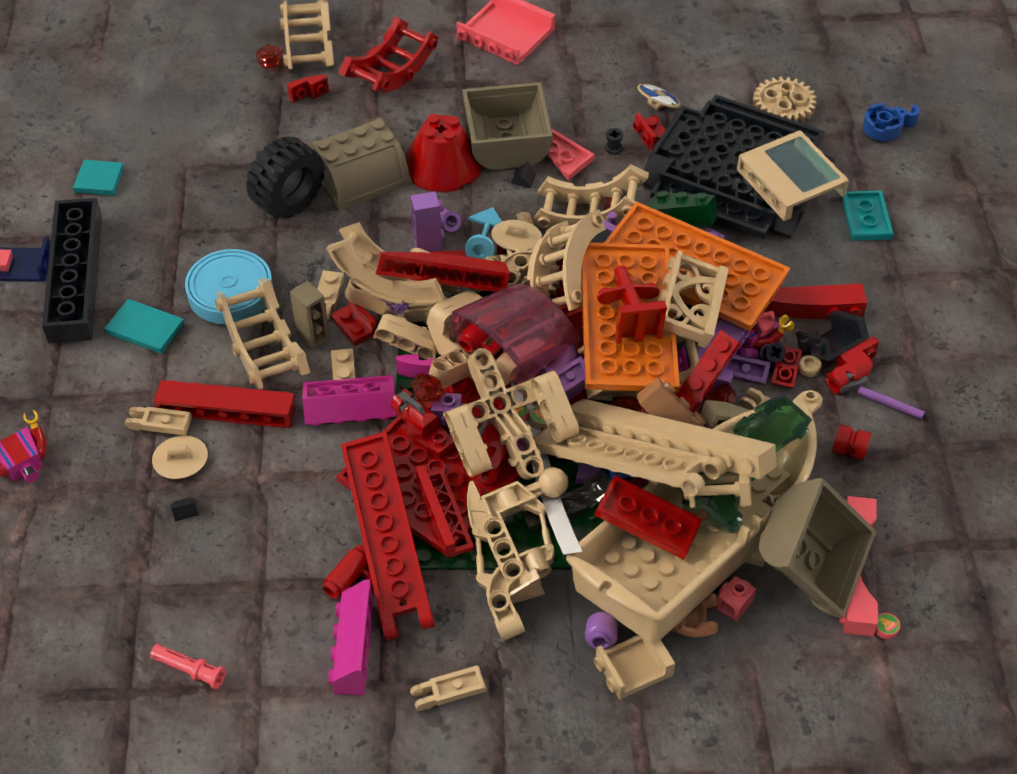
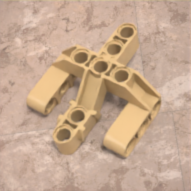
M413 248L410 250V252L430 253L420 248ZM350 278L345 291L346 298L352 303L382 315L373 338L388 342L389 345H393L411 354H418L419 357L426 360L436 358L438 352L430 331L427 330V327L423 326L422 328L412 322L424 321L427 324L429 312L437 303L427 305L409 303L408 308L402 314L397 315L391 310V306L386 305V301H382L381 298L364 291L354 284V280ZM440 284L442 290L452 294H459L463 287ZM472 321L456 329L462 333Z
M471 289L435 304L429 312L427 325L436 350L441 355L431 363L427 383L432 388L443 389L467 377L473 380L467 362L470 355L475 351L473 350L469 353L460 347L458 339L461 332L456 328L473 321L488 305L487 300ZM516 306L504 311L505 318L499 327L509 335V339L503 344L505 347H508L512 341H521L528 331L533 313L525 306ZM493 332L484 343L490 346L499 335ZM535 338L530 341H524L522 345L514 349L512 347L509 348L497 360L494 358L504 385H508L510 381L520 379L522 376L546 365L553 356V350ZM476 356V363L479 366H485V360L481 356ZM486 377L484 380L485 385L488 388H493L494 383L492 379Z
M478 349L470 355L467 363L481 399L443 413L466 472L470 477L493 469L486 451L488 447L483 443L477 429L478 424L490 420L501 435V445H506L510 455V459H508L509 464L512 467H516L519 476L526 480L538 477L544 469L541 452L537 449L531 434L530 425H526L515 410L537 401L549 432L556 443L578 435L579 426L561 381L555 371H550L506 389L491 352L487 349ZM476 356H481L485 360V366H479L476 363ZM486 377L492 379L494 383L493 388H488L485 385L484 380ZM515 391L522 393L523 402L516 400ZM494 399L501 401L502 410H497L494 407ZM473 407L481 411V418L478 419L473 416ZM518 440H522L526 444L525 451L518 449ZM527 462H531L534 465L535 471L533 474L527 471Z

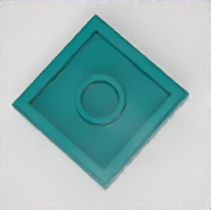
M84 160L73 186L74 193L114 196L124 170L123 163Z

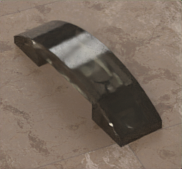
M605 470L584 479L583 486L560 496L568 520L588 511L601 502L611 483ZM523 510L519 511L530 530L542 528L540 516L528 510L525 512ZM546 513L544 515L547 527H550L551 524Z

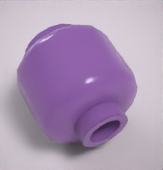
M597 612L592 614L588 618L585 628L587 643L595 649L601 645L604 650L615 645L619 630L618 621L609 613Z

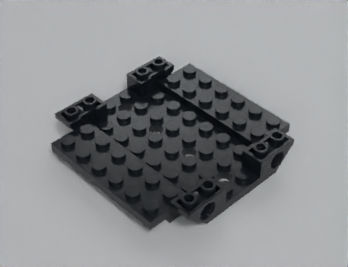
M715 94L711 101H707L701 112L685 106L680 108L649 154L644 171L648 172L649 175L642 185L652 189L650 198H653L660 191L715 195L718 216L715 222L765 239L770 229L773 233L791 238L806 212L808 201L793 206L791 219L783 221L737 171L739 155L799 130L818 148L824 138L825 131ZM795 140L765 152L802 192H807L816 186H821L825 179L794 147ZM825 155L831 162L834 163L835 158Z

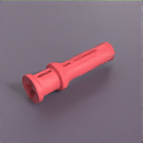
M156 644L150 654L152 655L151 659L189 674L196 682L201 680L208 683L213 689H218L226 676V669L222 666L217 668L208 664L205 659H192L161 644Z

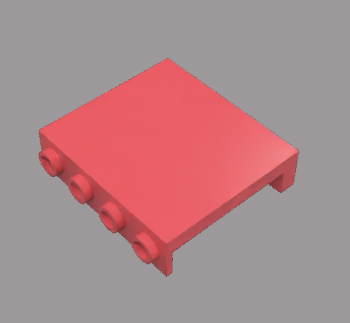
M490 0L465 25L460 22L456 23L457 38L519 65L555 30V14L523 0Z

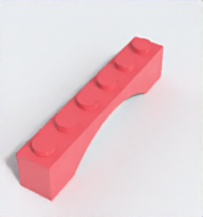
M847 496L846 502L874 528L877 520L876 499ZM860 575L844 618H839V623H843V633L873 637L878 625V602L869 593Z

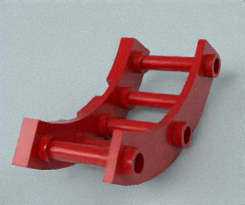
M395 16L389 29L383 36V43L380 46L375 45L366 53L365 57L345 56L338 74L348 78L361 77L374 83L372 89L378 92L396 90L413 79L431 52L436 49L439 36L429 31L426 37L407 28L409 23ZM403 36L422 43L415 54L397 47ZM390 54H396L409 61L400 67L386 59ZM382 66L393 72L385 73L375 69Z

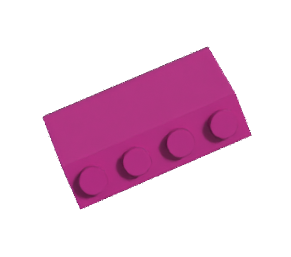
M393 375L304 382L302 402L305 425L320 426L329 422L343 424L346 421L352 420L366 422L369 419L389 420L392 417H397L395 410L391 407V400L395 396Z
M364 580L343 591L341 602L336 603V617H339V623L334 624L333 638L337 639L336 646L331 647V661L334 662V668L329 669L328 684L333 685L334 694L365 695L373 616L370 580Z

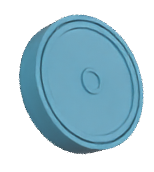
M226 249L213 252L198 260L186 276L185 290L189 305L195 314L212 323L226 324L222 311L218 312L215 305V299H217L216 292L220 291L228 298L255 290L259 286L257 281L259 279H270L272 286L273 282L271 271L261 257L245 250ZM259 297L229 306L234 322L258 315L266 308L264 300Z

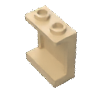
M637 635L605 650L601 645L596 647L595 666L599 672L603 671L609 690L612 693L615 692L619 700L665 680L674 674L675 662L661 640L653 644Z

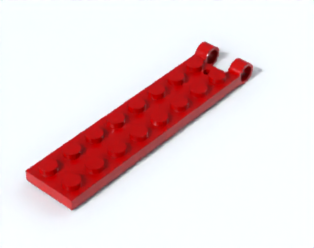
M384 431L341 444L386 641L399 638L394 617L413 611H418L423 630L435 627L387 432ZM402 601L407 602L406 605L400 606Z

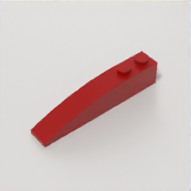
M380 252L375 272L376 275L417 281L436 278L439 284L500 293L506 292L511 274L505 262L426 252Z
M862 283L781 287L764 313L773 311L777 317L787 315L789 318L830 319L829 313L838 310L864 317L867 299Z

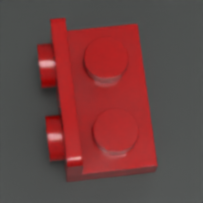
M640 113L635 114L633 129L640 135L644 145H647L652 151L666 129L655 115L643 119Z
M348 300L349 305L332 313L331 320L354 346H357L374 336L377 320L364 307Z

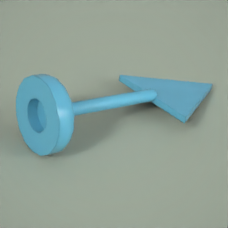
M492 207L468 217V220L485 225L482 235H473L466 242L465 252L468 257L485 259L486 256L494 255L495 246L493 241L487 237L489 227L493 228L502 220Z

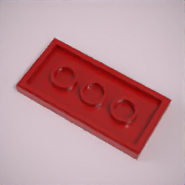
M614 475L594 514L683 560L703 521L702 518Z

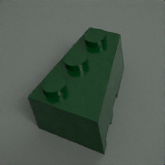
M660 191L646 205L697 228L711 227L718 218L715 195H707L706 193L688 194L687 192L668 193L667 191Z

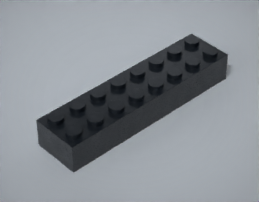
M97 198L55 201L42 323L48 343L93 339L102 220Z

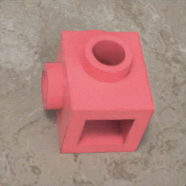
M734 576L730 583L726 581L722 585L716 609L737 622L752 604L756 588L748 581Z

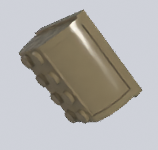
M541 82L462 89L472 152L477 162L490 170H505L507 168H518L526 162L533 166L545 158L550 151L553 135Z
M381 117L325 139L313 140L307 143L323 159L325 167L323 172L325 176L321 183L338 211L412 184L401 145Z
M815 478L814 480L801 482L791 487L776 500L773 509L769 512V520L765 530L760 535L759 551L763 559L770 566L780 570L810 598L811 602L820 611L837 618H844L877 531L823 478Z

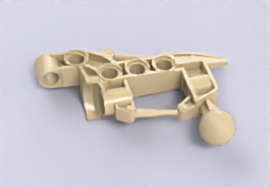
M556 467L545 469L541 473L539 480L533 484L524 487L516 481L481 497L474 481L469 482L467 509L472 533L476 539V580L478 585L486 590L488 605L502 642L525 632L523 623L513 603L545 595L541 586V578H544L552 571L549 564H552L554 561L555 550L544 516L546 514L545 506L537 497L544 494L545 496L555 498L565 493L569 483L568 477L561 469ZM521 510L523 512L528 510L540 516L545 545L518 554L504 520H506L505 517ZM493 529H501L498 534H490ZM481 541L488 542L498 564L493 574H486L484 571ZM503 549L510 550L507 555H499ZM512 570L520 571L517 576H508ZM497 602H506V605L504 607L495 608V604Z

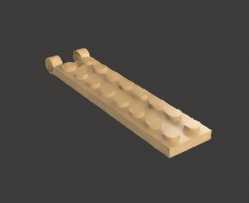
M580 426L578 435L558 443L553 440L548 427L533 436L537 449L540 450L541 454H549L557 458L573 460L576 463H585L593 467L609 469L612 472L629 474L632 477H640L652 482L668 484L671 487H680L690 497L696 496L705 488V482L698 474L700 471H704L705 475L712 480L718 479L727 471L725 461L718 456L709 457Z

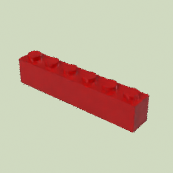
M161 380L154 399L156 408L190 412L192 419L291 429L296 411L294 393L186 383L175 380Z

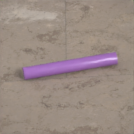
M860 386L857 393L860 396L921 420L925 413L923 410Z

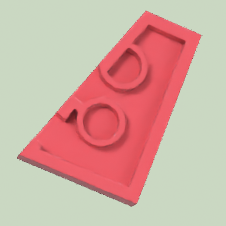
M551 128L553 142L547 156L569 181L594 161L595 154Z

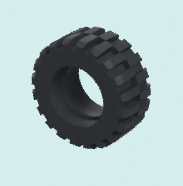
M288 136L273 140V143L264 146V150L262 152L259 151L256 155V160L252 161L251 169L247 173V194L254 204L278 219L294 217L295 214H300L303 211L302 209L307 208L311 204L312 199L316 198V193L321 189V182L325 176L323 172L325 167L321 155L296 137Z

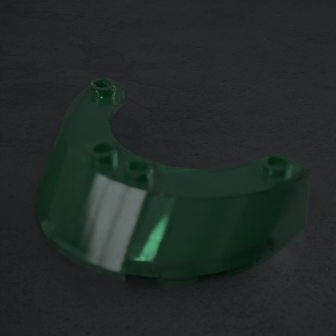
M782 394L755 407L754 411L756 413H752L748 417L744 416L731 428V431H733L732 434L775 444L777 453L793 440L803 438L809 431L808 425L812 419L785 394ZM734 483L705 484V486L729 485ZM683 494L682 503L685 505L683 509L727 534H734L740 529L743 514L738 511L740 497H735V494L696 496L695 508H690L689 499H685Z

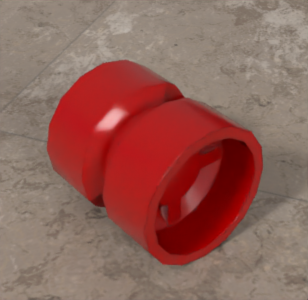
M839 424L831 453L842 456L848 453L851 458L864 461L872 432L861 429L855 432L852 427Z

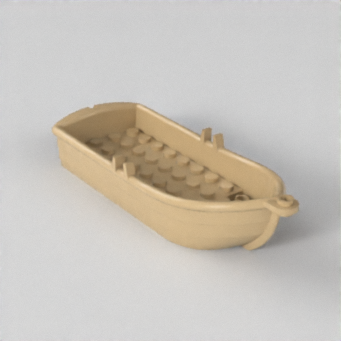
M812 390L804 391L793 402L756 408L732 417L713 428V430L772 443L776 446L777 467L761 479L752 477L751 506H741L740 497H735V494L696 496L695 508H690L689 499L684 498L682 488L671 487L668 484L649 480V483L643 488L644 490L703 519L684 560L607 521H603L578 543L583 552L566 555L567 562L572 566L575 590L649 643L654 644L660 641L759 549L760 535L765 530L769 520V512L773 509L776 500L791 487L808 480L814 466L817 450V434L812 414L821 407L822 396ZM734 483L705 484V486L729 485Z

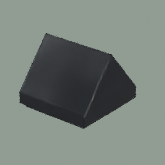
M526 162L517 168L511 184L531 188L537 172Z
M194 497L174 501L170 504L175 522L198 516Z

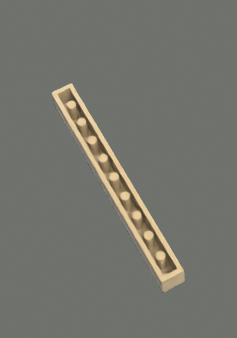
M581 399L571 405L580 427L709 457L718 456L725 461L727 471L761 479L777 467L776 446L772 443L587 399Z

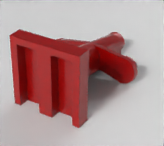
M624 265L616 267L614 269V279L617 287L602 288L597 294V300L600 304H608L621 299L624 305L619 306L615 332L616 343H622V338L634 337L635 342L644 341V336L656 334L657 339H662L667 311L665 301L642 303L640 298L653 299L657 297L660 293L658 286L654 283L633 284L627 267Z

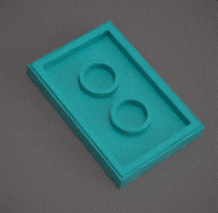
M882 190L848 191L845 196H841L851 241L893 239L894 233Z
M127 299L104 329L106 334L162 354L185 323L183 318Z

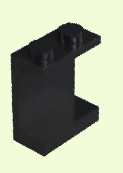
M838 310L829 313L832 329L825 334L815 336L802 331L796 332L797 345L803 353L828 361L869 338L864 317Z

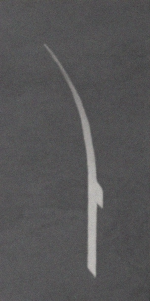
M527 375L510 381L511 386L513 387L528 381ZM515 391L516 400L523 402L522 393ZM534 403L527 405L529 413L534 407ZM529 419L525 422L526 425H530L532 436L541 431L540 428L531 425ZM541 454L544 471L547 468H551L548 455ZM541 495L548 519L563 555L583 552L580 545H578L561 498Z

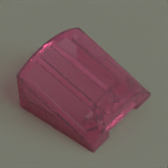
M513 284L452 311L451 336L456 338L470 323L486 332L504 349L516 364L514 386L530 380L577 341L579 337L565 313L549 297L528 285Z

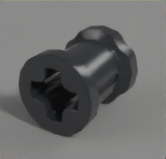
M618 128L607 130V144L605 145L607 153L617 155L622 151L621 140L624 135L623 131Z
M774 342L760 347L759 358L762 361L780 362L785 357V348L780 343Z

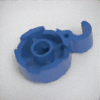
M886 103L871 105L865 113L862 128L869 137L875 140L892 141L901 134L903 126L913 127L917 124L920 108L913 104L911 112H908L906 109L896 106L894 109L886 107Z

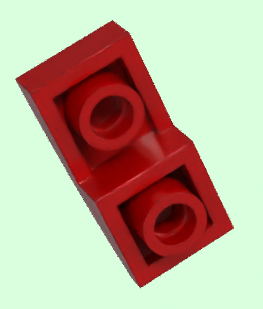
M317 75L288 83L289 100L294 103L308 95L315 99L328 93V77L326 75Z
M783 346L785 348V357L780 362H776L771 384L793 389L802 350Z

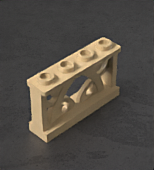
M678 250L675 257L671 256L666 269L669 270V273H666L662 283L665 286V290L661 291L658 302L665 301L667 306L663 330L698 342L697 346L706 349L715 333L729 268L722 265L720 267L713 266L684 255L682 251ZM680 267L686 269V275H682L679 272ZM695 287L698 297L707 304H698L689 310L679 292ZM706 289L709 291V293L705 294L702 292V290ZM669 311L675 312L676 316L673 319L669 318ZM701 311L704 316H700L698 313L694 315L693 313ZM681 316L684 318V320L681 322L675 320L680 318Z

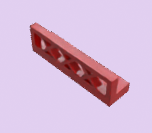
M425 464L417 466L416 481L445 557L449 558L473 551L474 545L444 469L428 473ZM441 478L442 484L440 488L433 487L431 480ZM440 496L450 501L447 508L441 507L438 500ZM447 515L457 519V524L454 528L448 526L446 521ZM456 534L460 535L466 544L455 547L453 537Z

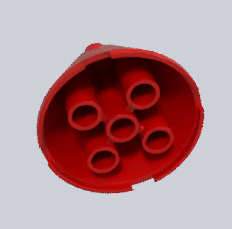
M430 114L405 153L409 175L414 185L432 192L441 193L460 190V186L467 183L472 184L479 177L483 167L475 159L470 136L456 116Z

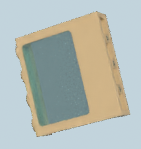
M800 130L740 154L738 159L737 171L783 221L791 219L793 206L835 189L842 197L846 195L849 182L847 177Z

